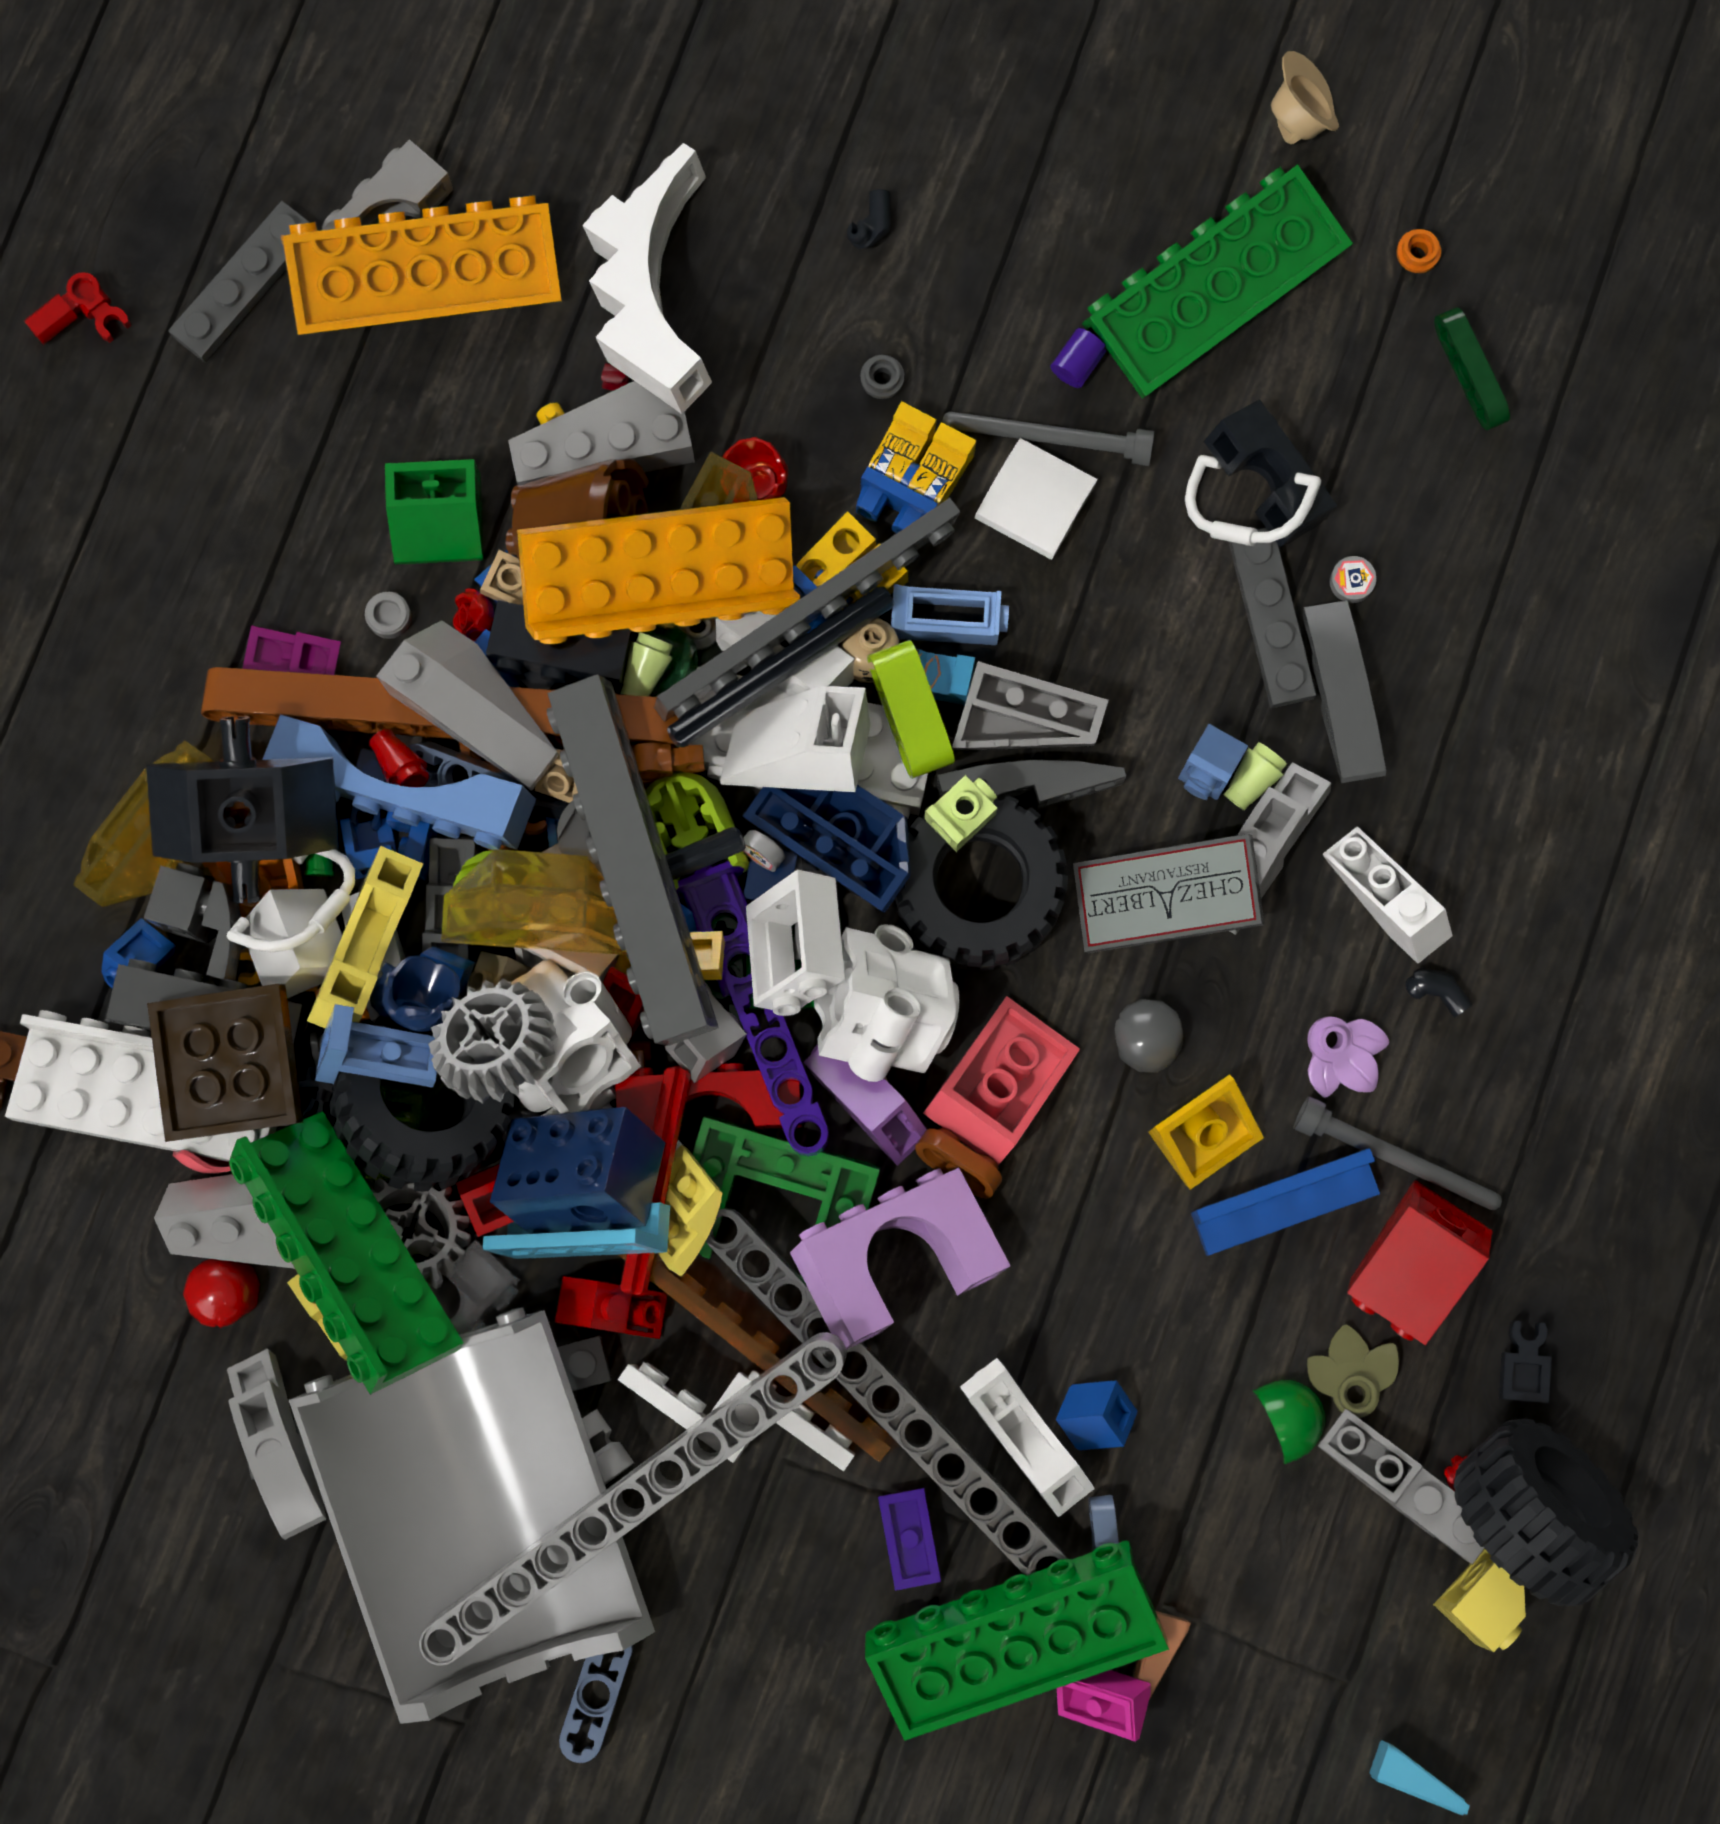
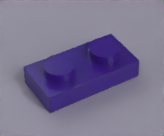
M924 1488L878 1496L895 1591L941 1582Z

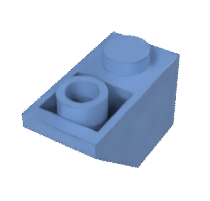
M1208 724L1178 779L1185 782L1184 788L1194 796L1207 800L1210 796L1217 800L1248 745Z

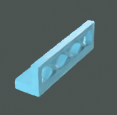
M660 1202L651 1203L646 1226L529 1234L517 1223L512 1222L508 1224L507 1235L484 1236L483 1250L515 1259L667 1252L670 1205Z

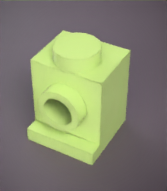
M965 775L934 805H931L925 811V820L957 852L996 815L997 807L992 802L997 799V796L982 779L977 778L972 782ZM961 800H968L973 804L974 809L971 813L964 815L957 811L956 804Z

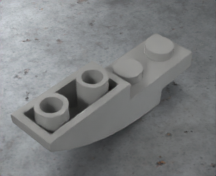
M1293 762L1274 789L1270 786L1268 787L1238 835L1251 834L1253 836L1261 898L1282 870L1284 857L1331 792V782ZM1240 929L1229 932L1236 935Z
M266 1349L227 1368L234 1395L228 1402L242 1448L260 1494L280 1536L286 1540L326 1520L327 1517L304 1443L295 1428L276 1355L269 1349Z
M1344 1410L1318 1447L1433 1538L1436 1537L1473 1565L1485 1548L1479 1546L1473 1537L1474 1532L1471 1527L1466 1526L1461 1517L1462 1508L1456 1504L1455 1492L1426 1471L1420 1463L1349 1410Z

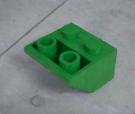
M474 459L385 463L386 511L395 565L484 560L481 474Z

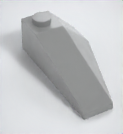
M442 620L405 639L376 676L392 697L531 791L559 755L480 647Z

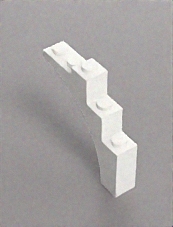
M684 143L671 156L664 159L660 167L641 186L633 191L631 197L625 203L612 195L582 225L594 251L608 260V262L598 268L596 274L589 280L600 305L615 315L596 336L607 362L681 414L712 383L701 357L677 337L665 320L659 288L662 256L670 231L685 203L706 179L696 151Z

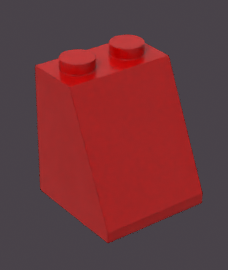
M1414 1180L1351 1277L1347 1293L1352 1296L1353 1303L1364 1312L1371 1315L1378 1313L1390 1321L1392 1329L1401 1337L1410 1341L1417 1339L1426 1345L1489 1260L1492 1230L1417 1180Z

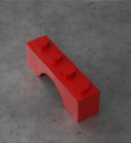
M730 1063L722 1064L717 1068V1072H711L695 1083L690 1078L685 1104L702 1096H722L742 1106L751 1117L756 1129L783 1128L779 1117L783 1116V1114L774 1107L760 1070L744 1071V1064ZM644 1067L637 1069L623 1082L615 1084L616 1108H628L652 1130L663 1075H653V1068ZM793 1079L784 1081L778 1089L779 1099L789 1105L799 1102L801 1100L800 1082Z

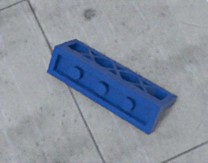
M1371 1149L1360 1151L1192 1212L1191 1215L1206 1256L1379 1195L1380 1192L1369 1163L1375 1161Z

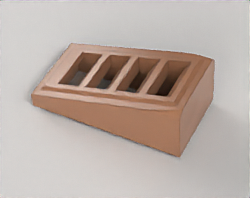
M1158 1611L1155 1612L1168 1639L1169 1650L1137 1660L1133 1678L1151 1684L1150 1698L1188 1633L1191 1624L1186 1619Z

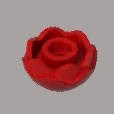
M470 588L465 589V592L455 598L458 611L453 617V626L458 632L475 642L485 629L491 632L494 607L492 601L487 596L480 594V591Z

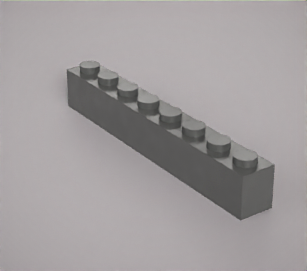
M597 674L547 693L551 703V707L547 709L548 720L553 731L556 734H560L565 749L560 751L561 762L566 774L574 778L578 793L573 795L574 805L580 818L587 821L591 834L586 839L587 847L593 861L596 864L600 863L605 879L600 881L601 893L606 904L609 907L613 906L618 922L613 925L614 935L620 949L627 951L631 967L627 968L628 981L633 992L636 995L640 994L645 1011L640 1013V1019L645 1034L649 1039L653 1038L655 1044L670 1046L718 1029L719 1026L612 682Z

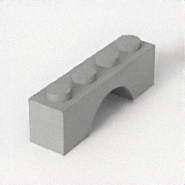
M409 139L401 148L393 149L386 156L382 168L371 179H364L356 187L352 199L341 210L333 211L325 219L322 230L335 229L334 220L360 217L362 226L379 222L378 214L404 211L406 216L423 218L422 209L437 207L454 190L448 172Z

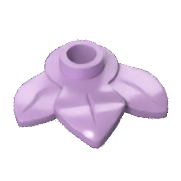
M1327 1016L1314 1022L1307 1038L1308 1047L1313 1054L1308 1067V1077L1314 1089L1324 1098L1330 1096L1340 1083L1357 1092H1373L1377 1086L1379 1075L1377 1063L1373 1055L1389 1045V1039L1383 1030L1374 1023L1364 1019H1357L1346 1023L1340 1018ZM1334 1031L1337 1035V1043L1334 1047L1330 1048L1326 1043V1037L1330 1032Z

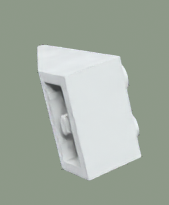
M818 686L737 714L720 778L721 785L856 792L870 730L866 689L859 687Z

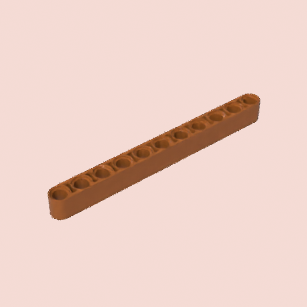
M223 667L210 668L207 671L201 715L213 721L220 722V718L234 716L235 723L238 716L250 717V725L276 726L281 714L318 725L324 730L377 733L383 729H391L395 735L454 739L392 697L378 678ZM509 687L552 746H563L560 734H556L553 731L547 716V709L551 707L547 693L554 690ZM615 694L632 747L641 743L671 744V748H680L672 742L667 732L668 726L679 719L674 715L664 722L654 709L657 697Z

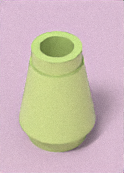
M639 632L636 642L631 641L623 681L624 685L621 693L625 695L649 696L673 657L669 656L673 645Z
M1258 742L1253 750L1247 749L1228 786L1229 788L1223 795L1245 811L1250 804L1266 792L1269 786L1271 787L1284 776L1281 771L1287 763L1267 746Z

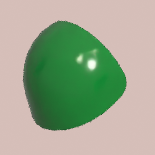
M1292 1380L1274 1381L1253 1390L1254 1395L1257 1396L1274 1427L1282 1449L1284 1465L1307 1455L1318 1444L1325 1427V1412L1317 1394L1308 1386Z

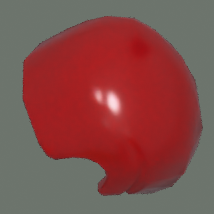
M757 437L741 439L725 451L722 457L724 461V474L721 483L733 503L780 498L784 494L788 483L787 464L770 442Z
M207 1259L194 1267L189 1273L183 1295L189 1313L197 1321L205 1326H218L221 1328L237 1322L255 1308L258 1302L260 1283L254 1268L248 1263Z

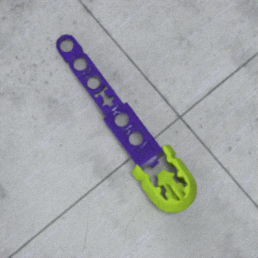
M682 771L674 772L673 776L655 780L646 789V795L665 855L668 854L666 848L671 845V842L673 846L683 848L706 838L709 832L708 828L721 832L730 827H735L726 803L716 786L700 775ZM699 812L702 813L706 826L697 825L694 816ZM662 818L665 825H673L677 835L670 839L664 824L657 820ZM742 851L726 858L727 862L714 867L709 865L695 871V874L682 880L678 878L673 880L678 898L684 899L687 908L693 913L697 932L713 931V919L720 913H731L737 918L736 930L732 934L724 936L725 949L722 980L716 981L722 997L731 995L773 1105L783 1114V1116L779 1117V1120L790 1146L800 1155L814 1156L822 1152L828 1144V1127L818 1102L813 1103L814 1092L785 1019L781 1015L774 1014L773 1010L764 1008L769 1025L779 1021L780 1027L767 1028L754 1037L752 1030H760V1024L754 1013L747 1015L745 1013V1010L751 1007L750 999L753 998L751 973L746 977L738 978L731 975L728 970L729 961L735 955L746 954L750 956L746 906L748 904L737 879L748 870L750 864L746 854ZM773 1037L784 1040L788 1048L785 1057L777 1062L767 1061L761 1053L764 1042ZM793 1079L802 1083L804 1095L799 1102L789 1105L779 1099L778 1089L784 1081ZM804 1122H813L821 1129V1138L812 1147H803L795 1140V1130Z

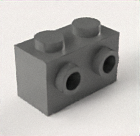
M177 862L175 869L160 866L144 919L165 932L208 944L212 928L202 926L201 924L214 878L203 874L204 870Z

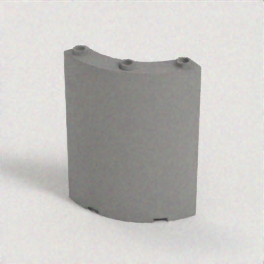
M521 1307L500 1314L496 1317L498 1323L459 1335L464 1342L459 1351L371 1395L363 1382L358 1383L351 1374L333 1381L332 1375H327L304 1384L306 1393L289 1400L400 1724L429 1721L464 1702L482 1695L479 1687L506 1677L507 1682L511 1683L547 1670L550 1667L548 1662L550 1660L572 1654L574 1661L596 1655L623 1651L655 1632L623 1537H621L454 1662L444 1666H437L429 1663L420 1651L419 1640L421 1634L438 1614L606 1490L545 1310L525 1315L524 1309ZM596 1517L585 1519V1527L591 1535L604 1536L607 1534L606 1526L602 1520ZM558 1545L547 1547V1554L554 1563L566 1564L569 1562L568 1554L562 1547ZM520 1573L510 1575V1582L516 1590L520 1592L531 1590L530 1582L524 1575ZM482 1601L472 1603L473 1611L479 1618L484 1620L493 1618V1612L488 1604ZM444 1629L435 1630L436 1639L442 1646H455V1639L449 1631Z

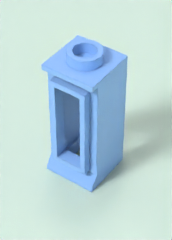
M894 584V606L892 608L891 627L896 631L898 639L997 645L999 632H1007L1009 605H1001V591L982 592L920 588ZM913 603L984 608V621L981 623L912 618Z

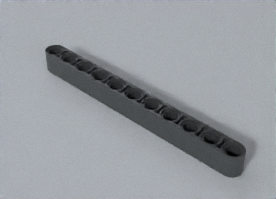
M729 1208L719 1209L716 1219L725 1216L734 1220L737 1225V1235L731 1242H720L715 1238L711 1229L706 1243L803 1344L811 1338L808 1332L809 1323L815 1318L822 1317L804 1279L739 1212ZM759 1250L767 1255L770 1262L767 1273L755 1276L746 1270L744 1259L748 1252ZM783 1284L795 1285L802 1294L801 1304L794 1309L783 1308L776 1299L777 1289ZM864 1342L846 1350V1353L855 1351L862 1354L866 1359L867 1368L858 1376L847 1375L841 1370L836 1379L1023 1574L1028 1575L1036 1572V1564L1045 1556H1054L1059 1560L1068 1559L1063 1549ZM817 1347L811 1351L826 1368L836 1364V1357L829 1348ZM884 1385L892 1386L899 1394L897 1405L888 1410L877 1407L872 1397L874 1391ZM920 1419L929 1423L932 1428L929 1439L923 1443L910 1441L905 1435V1428L909 1422ZM945 1454H957L964 1461V1468L957 1476H944L938 1470V1461ZM978 1488H989L997 1496L996 1503L989 1510H977L970 1503L972 1493ZM1017 1521L1022 1522L1028 1527L1029 1534L1024 1542L1015 1545L1008 1543L1004 1539L1003 1531L1008 1524Z

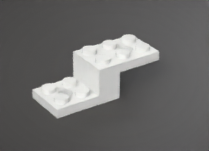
M643 1362L640 1367L636 1364H628L618 1378L621 1383L685 1429L690 1428L706 1416L703 1410L707 1405L685 1389L676 1394L665 1386L669 1377L648 1362ZM755 1370L749 1376L739 1372L713 1410L761 1374ZM740 1404L735 1407V1414L740 1422L752 1425L759 1421V1413L752 1405ZM800 1404L776 1422L842 1471L846 1469L855 1456V1453L848 1449L852 1440L832 1425H829L826 1431L810 1421L815 1413L803 1404ZM710 1432L698 1434L697 1437L714 1450H721V1442L715 1434ZM748 1444L727 1459L732 1463L737 1461Z

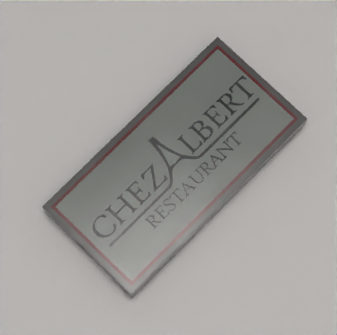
M1251 834L1073 863L1084 952L1086 953L1265 925L1253 836Z

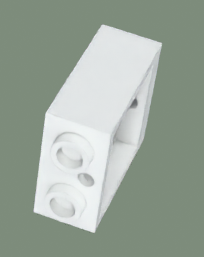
M797 869L746 906L755 1007L773 1010V1013L776 1015H793L798 1013L803 1006L816 998L826 995L829 989L845 980L835 878ZM798 922L802 968L795 972L791 926Z

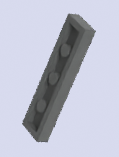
M281 201L168 330L171 336L203 362H206L287 269L281 235L290 234L289 225L310 222Z
M1267 528L1257 530L1258 532H1269ZM1229 542L1270 708L1314 699L1316 692L1277 542L1255 543L1254 546Z

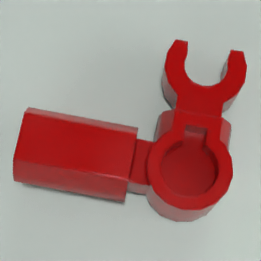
M85 272L77 273L68 280L67 292L64 295H55L24 320L25 324L43 345L78 319L76 314L80 311L88 319L95 318V326L99 335L109 343L114 340L106 329L109 321L116 319L121 321L127 329L131 327L130 320L125 312L118 307L110 306L111 299L103 291L97 279Z

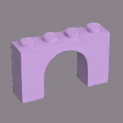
M941 1168L933 1170L917 1179L916 1182L919 1186L905 1192L903 1186H899L878 1198L880 1204L869 1210H866L864 1204L858 1205L839 1216L841 1223L827 1229L825 1223L822 1222L799 1235L802 1241L790 1254L831 1334L838 1336L843 1341L846 1350L880 1334L894 1323L868 1270L867 1251L874 1233L896 1228L913 1232L924 1239L937 1255L957 1296L997 1277L1010 1267L1002 1248L959 1168L943 1174Z

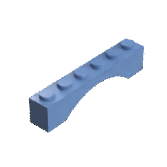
M281 714L262 759L333 757L336 803L340 797L353 800L352 805L371 814H378L379 809L393 812L392 817L411 826H418L420 821L433 824L432 829L451 838L458 839L460 833L474 837L473 841L476 844L495 851H499L501 845L518 849L536 798L523 785L482 773L461 782L438 787H406L383 782L364 774L354 767L346 758L337 741L322 727Z

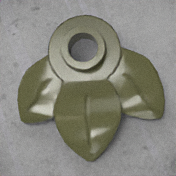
M1343 1325L1332 1337L1328 1348V1357L1312 1356L1307 1358L1309 1380L1315 1389L1331 1396L1336 1408L1341 1413L1347 1409L1358 1418L1365 1417L1375 1410L1379 1402V1392L1393 1384L1399 1365L1398 1351L1394 1343L1384 1344L1369 1351L1368 1345L1362 1337L1348 1325ZM1354 1385L1358 1386L1363 1392V1398L1357 1404L1350 1402L1347 1397L1348 1389Z

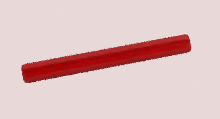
M666 1068L663 1075L652 1131L663 1139L666 1144L651 1203L660 1202L665 1204L691 1077L689 1071L681 1068ZM655 1253L627 1254L620 1286L622 1292L637 1296L647 1293Z

